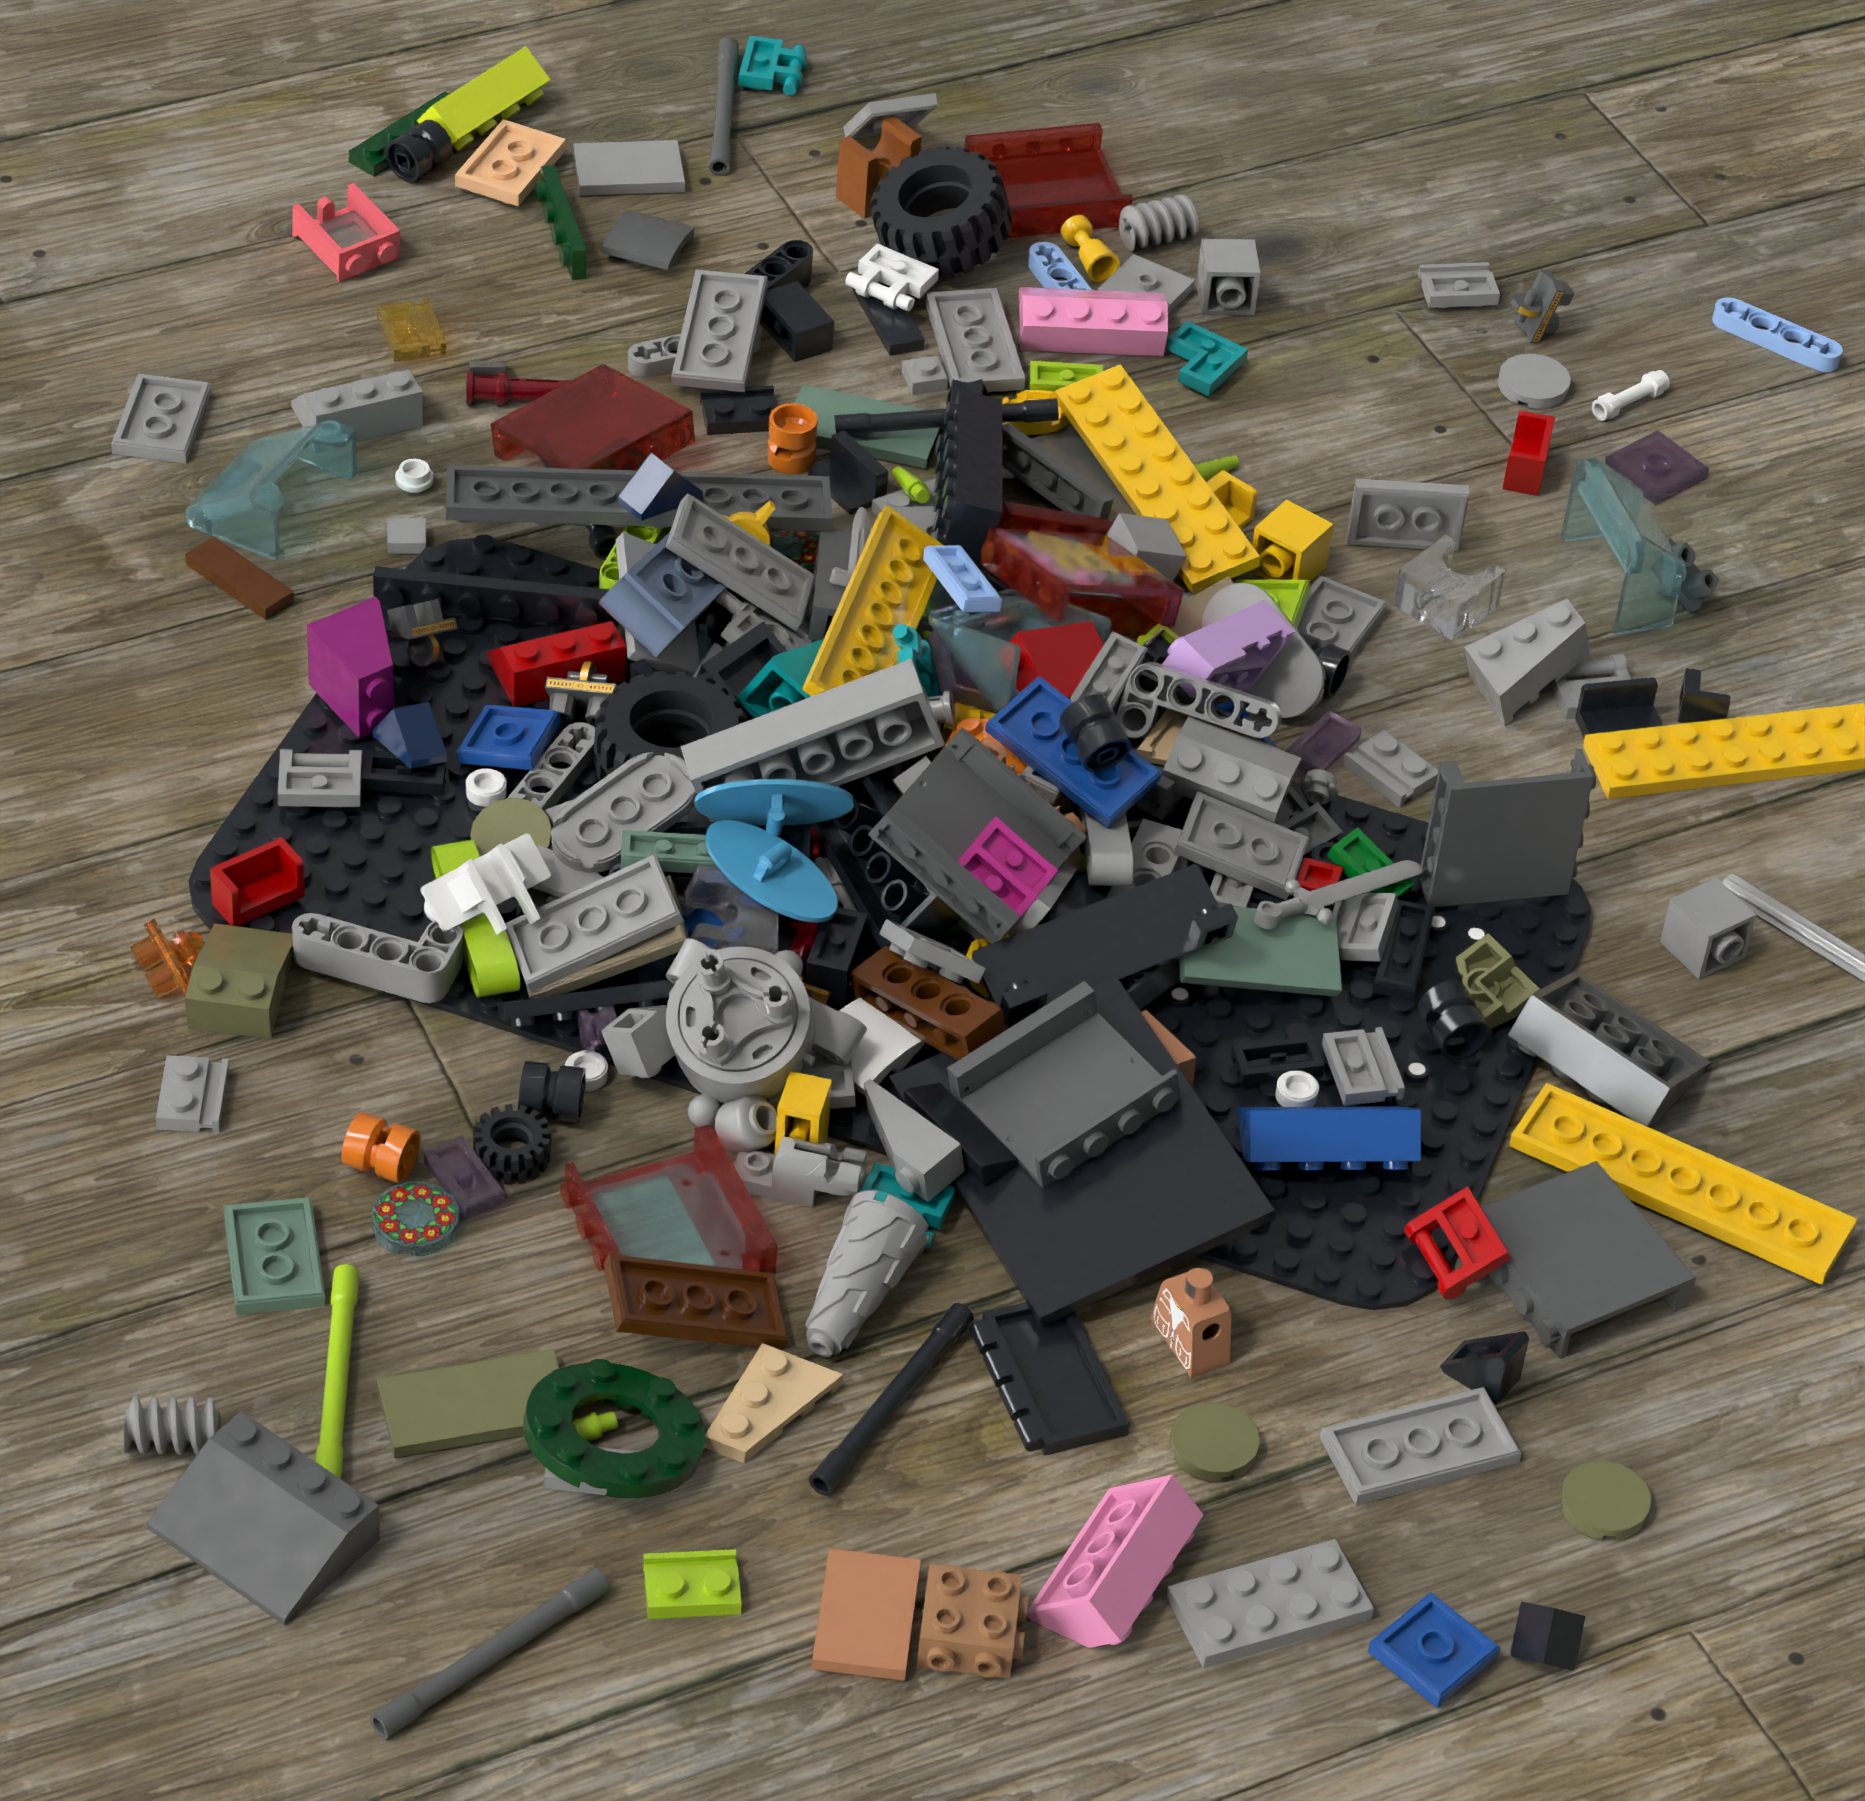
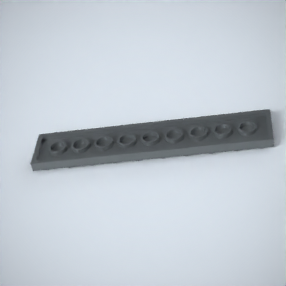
M447 465L446 520H457L462 523L491 521L500 524L526 522L538 525L560 523L574 524L576 526L595 524L612 525L615 527L630 525L665 528L672 527L678 508L640 521L618 503V496L637 471ZM678 472L703 491V498L699 499V501L729 517L738 512L756 513L770 500L775 504V510L766 520L769 531L803 530L808 533L832 531L833 514L829 476Z

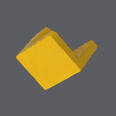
M1224 470L1206 482L1240 529L1254 520L1258 495L1255 488Z

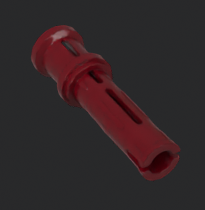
M467 371L466 404H472L473 401H494L497 405L503 406L507 404V400L578 404L579 380L508 378V374L504 372H499L497 376L474 375L473 371Z

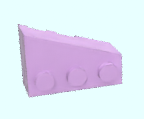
M1263 600L1186 636L1179 637L1168 648L1167 653L1169 656L1162 665L1240 691L1250 690L1295 631ZM1185 682L1179 685L1191 698H1196L1197 693L1193 685Z

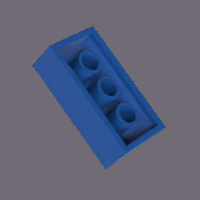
M1405 1106L1237 1107L1243 1159L1248 1162H1255V1170H1281V1162H1298L1299 1170H1323L1324 1162H1340V1169L1364 1170L1366 1169V1161H1383V1169L1398 1170L1408 1169V1161H1421L1420 1109Z

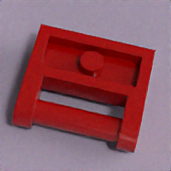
M1468 1186L1416 1217L1404 1228L1407 1238L1412 1244H1417L1438 1279L1437 1287L1445 1300L1459 1297L1464 1293L1467 1286L1512 1260ZM1440 1226L1464 1264L1455 1271L1451 1269L1432 1237L1433 1230Z

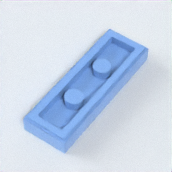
M960 545L925 547L923 560L962 612H1000L1002 598Z

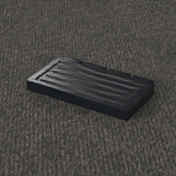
M1026 1302L983 1312L982 1320L975 1321L969 1326V1331L980 1354L983 1355V1361L995 1386L999 1388L998 1392L1011 1420L1015 1421V1429L1026 1451L1030 1452L1041 1449L1044 1456L1128 1436L1130 1423L1075 1312L1041 1327Z

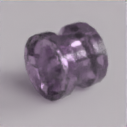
M612 1005L603 1007L600 1012L590 1013L588 1010L578 1011L579 1034L585 1053L594 1052L598 1046H607L602 1030L616 1019Z

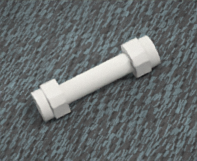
M1662 370L1651 371L1642 376L1640 383L1616 395L1607 392L1599 396L1592 403L1593 414L1598 420H1610L1619 415L1620 408L1647 395L1655 398L1663 394L1669 388V378Z

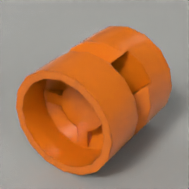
M787 403L777 406L769 416L767 459L769 465L780 473L801 474L807 472L808 468L812 467L815 463V440L817 437L818 418L811 408L802 404Z
M360 1112L355 1116L346 1133L341 1153L342 1162L346 1166L364 1172H369L375 1168V1173L378 1177L402 1184L407 1180L416 1163L421 1145V1134L418 1130L398 1123L388 1127L386 1119L366 1112Z

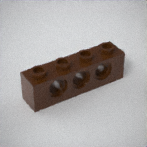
M887 946L881 948L850 972L856 1000L858 998L863 999L918 1039L956 1060L962 1059L1006 1031L1005 1015L996 1003L986 1001L972 993L965 986H959L942 977L935 970L925 969L905 960L904 956L893 952Z

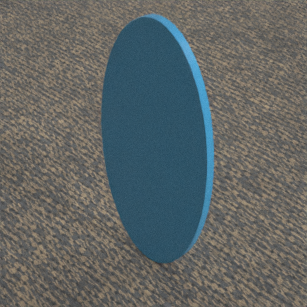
M757 779L725 783L703 790L695 797V808L699 813L720 821L732 820L750 825L766 826V832L771 836L780 835L783 825L811 824L835 819L847 814L854 807L853 796L844 789L825 783L793 779Z
M722 820L709 826L705 837L709 855L721 872L744 893L762 905L793 919L817 923L828 921L834 916L838 902L831 883L822 871L795 847L777 836L769 835L766 830L739 821Z

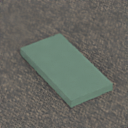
M802 384L795 403L805 405L817 414L816 446L831 449L832 435L836 434L834 415L855 413L879 414L923 410ZM942 428L876 432L869 435L851 437L875 459L926 469Z
M1233 906L1238 915V920L1231 938L1179 958L1181 983L1335 997L1342 991L1336 916H1333V920L1329 924H1322L1318 921L1317 916L1300 913L1279 920L1277 927L1269 930L1259 927L1254 922L1256 908Z

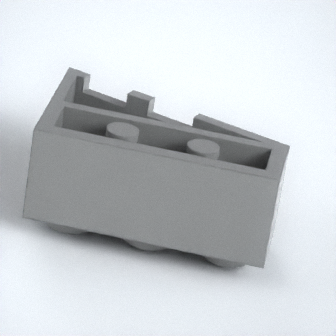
M1568 599L1464 647L1470 678L1504 726H1507L1514 720L1513 714L1525 703L1532 704L1539 698V691L1552 680L1555 682L1559 681L1590 654L1586 623Z

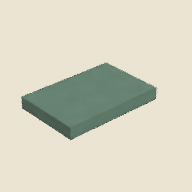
M311 1197L223 1205L236 1315L325 1306V1292Z

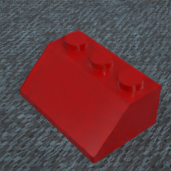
M610 621L488 651L487 659L513 707H519L550 699L545 689L547 677L567 679L569 671L581 672L585 661H591L596 664L597 674L608 675V683L615 684L625 681L626 644L614 623Z

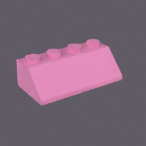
M1020 287L1019 351L1164 357L1168 336V302L1163 293Z
M1173 1474L1109 1488L1027 1610V1617L1031 1621L1088 1648L1121 1643L1131 1634L1132 1624L1141 1610L1151 1603L1153 1599L1152 1594L1160 1581L1173 1569V1561L1182 1547L1192 1540L1194 1536L1193 1531L1204 1514Z

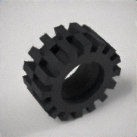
M513 1104L505 1105V1111L501 1112L497 1106L491 1108V1116L484 1112L480 1116V1122L476 1121L473 1132V1162L475 1167L479 1166V1172L483 1176L490 1172L489 1180L497 1182L499 1177H503V1184L511 1185V1179L517 1178L519 1184L526 1183L527 1175L532 1180H535L539 1177V1170L545 1172L548 1168V1162H550L551 1128H548L546 1118L540 1119V1113L535 1109L530 1114H527V1106L520 1105L519 1111H513ZM515 1140L526 1145L516 1149H508L497 1144L503 1141Z

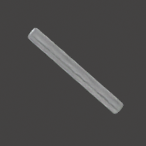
M1730 874L1724 879L1722 883L1749 907L1756 916L1865 983L1864 953L1738 875Z

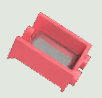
M355 183L348 185L347 208L335 212V204L328 197H322L317 203V219L315 220L300 204L293 205L292 237L299 236L336 274L338 282L400 259L401 231Z

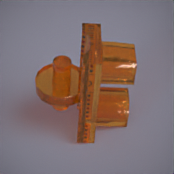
M154 918L144 924L149 936L130 948L143 971L164 961L163 964L145 974L158 998L177 988H180L185 996L190 978L182 965L188 964L190 967H193L204 945V941L198 933L179 930L174 933V939L170 943Z

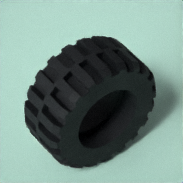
M938 147L936 151L929 152L928 149L920 151L918 156L913 158L908 156L901 160V165L898 167H891L885 174L886 179L881 178L877 184L870 206L872 209L871 216L880 245L939 269L938 276H943L945 279L955 277L954 274L964 272V274L974 270V266L978 264L984 265L990 260L992 253H998L1004 244L1003 240L1006 241L1009 236L1012 212L1001 173L998 172L996 165L992 161L975 151L970 153L968 149L956 147L955 150H950L949 147ZM956 208L940 216L928 217L938 211Z
M665 671L653 672L652 676L645 677L643 674L635 676L630 680L629 684L623 682L612 691V694L609 693L600 704V709L596 713L594 737V767L596 768V775L600 781L628 760L643 753L654 752V756H664V753H669L684 760L681 747L668 748L651 743L662 740H675L689 744L748 721L746 713L742 710V705L732 694L728 695L725 687L719 683L711 684L707 677L698 674L696 677L688 676L687 672L676 671V674H665Z

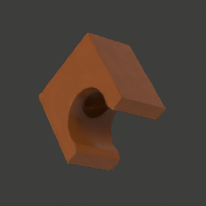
M894 116L883 120L881 139L872 153L850 136L839 141L836 198L864 219L871 216V198L880 179H886V172L893 166L898 167L901 165V160L908 156L911 158L918 156L921 151L922 136Z

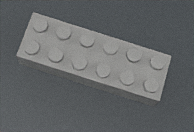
M912 659L683 745L681 750L690 781L696 793L699 794L713 786L757 779L805 780L837 787L945 746L914 663ZM709 818L710 822L720 821L713 818Z

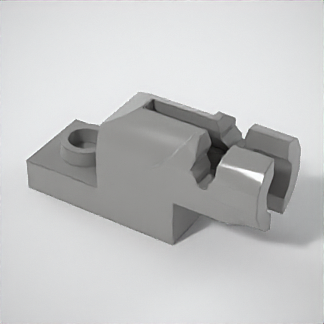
M783 1136L776 1155L757 1150L739 1152L730 1175L729 1189L813 1207L818 1191L840 1196L856 1195L859 1193V1183L863 1184L868 1153L867 1151L845 1147L843 1152H838L837 1148L834 1147L835 1144H816Z

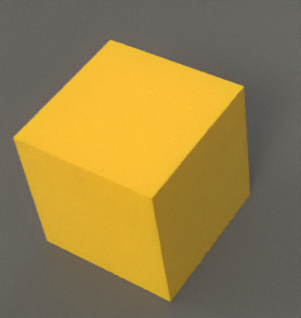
M1286 499L1254 528L1252 546L1260 556V567L1250 570V572L1266 580L1312 581L1327 567L1333 523Z

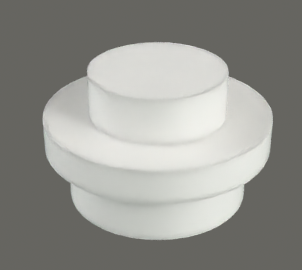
M408 459L400 464L395 474V481L399 488L410 493H419L428 489L433 484V472L425 461L421 459Z

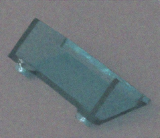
M328 420L253 440L187 506L185 510L187 524L194 529L275 560L280 555L279 515L285 508V499L278 486L273 483L297 459L350 480L357 475L356 429Z
M1007 589L997 592L1002 598L1000 612H962L959 606L955 604L931 611L928 621L985 699L992 702V707L998 710L1005 707L1012 700L1013 695L1020 693L1016 690L1020 647L1009 642L1018 632L1093 621L1103 644H1105L1109 638L1111 620L1108 617L1025 589Z

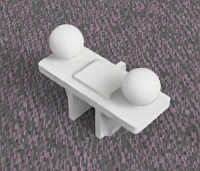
M526 833L504 845L502 843L497 845L487 854L473 861L470 859L457 869L424 885L421 888V893L425 898L424 911L431 921L438 922L442 931H448L484 912L496 934H499L506 930L507 926L496 905L512 897L517 899L530 924L540 919L527 889L547 880L551 873L530 834Z

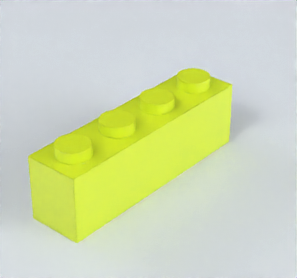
M525 46L432 105L417 122L420 124L425 120H433L439 123L448 133L453 148L458 152L474 140L472 135L478 132L480 136H484L498 125L497 119L502 117V119L508 120L521 110L519 105L523 102L530 106L544 95L541 89L551 79Z

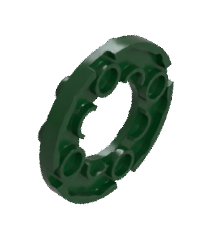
M594 1359L588 1363L569 1365L556 1369L542 1378L532 1389L528 1397L523 1418V1431L526 1442L543 1466L573 1486L579 1488L582 1481L594 1488L607 1489L606 1496L615 1498H646L661 1495L678 1488L695 1473L706 1439L704 1423L698 1410L676 1388V1385L671 1380L658 1377L638 1368L610 1363L604 1359ZM605 1399H610L618 1407L624 1409L639 1408L642 1410L641 1415L643 1417L652 1418L658 1429V1439L653 1446L640 1452L618 1453L606 1451L590 1444L578 1434L572 1422V1414L574 1411H578L579 1406L589 1401L595 1400L599 1404H604Z

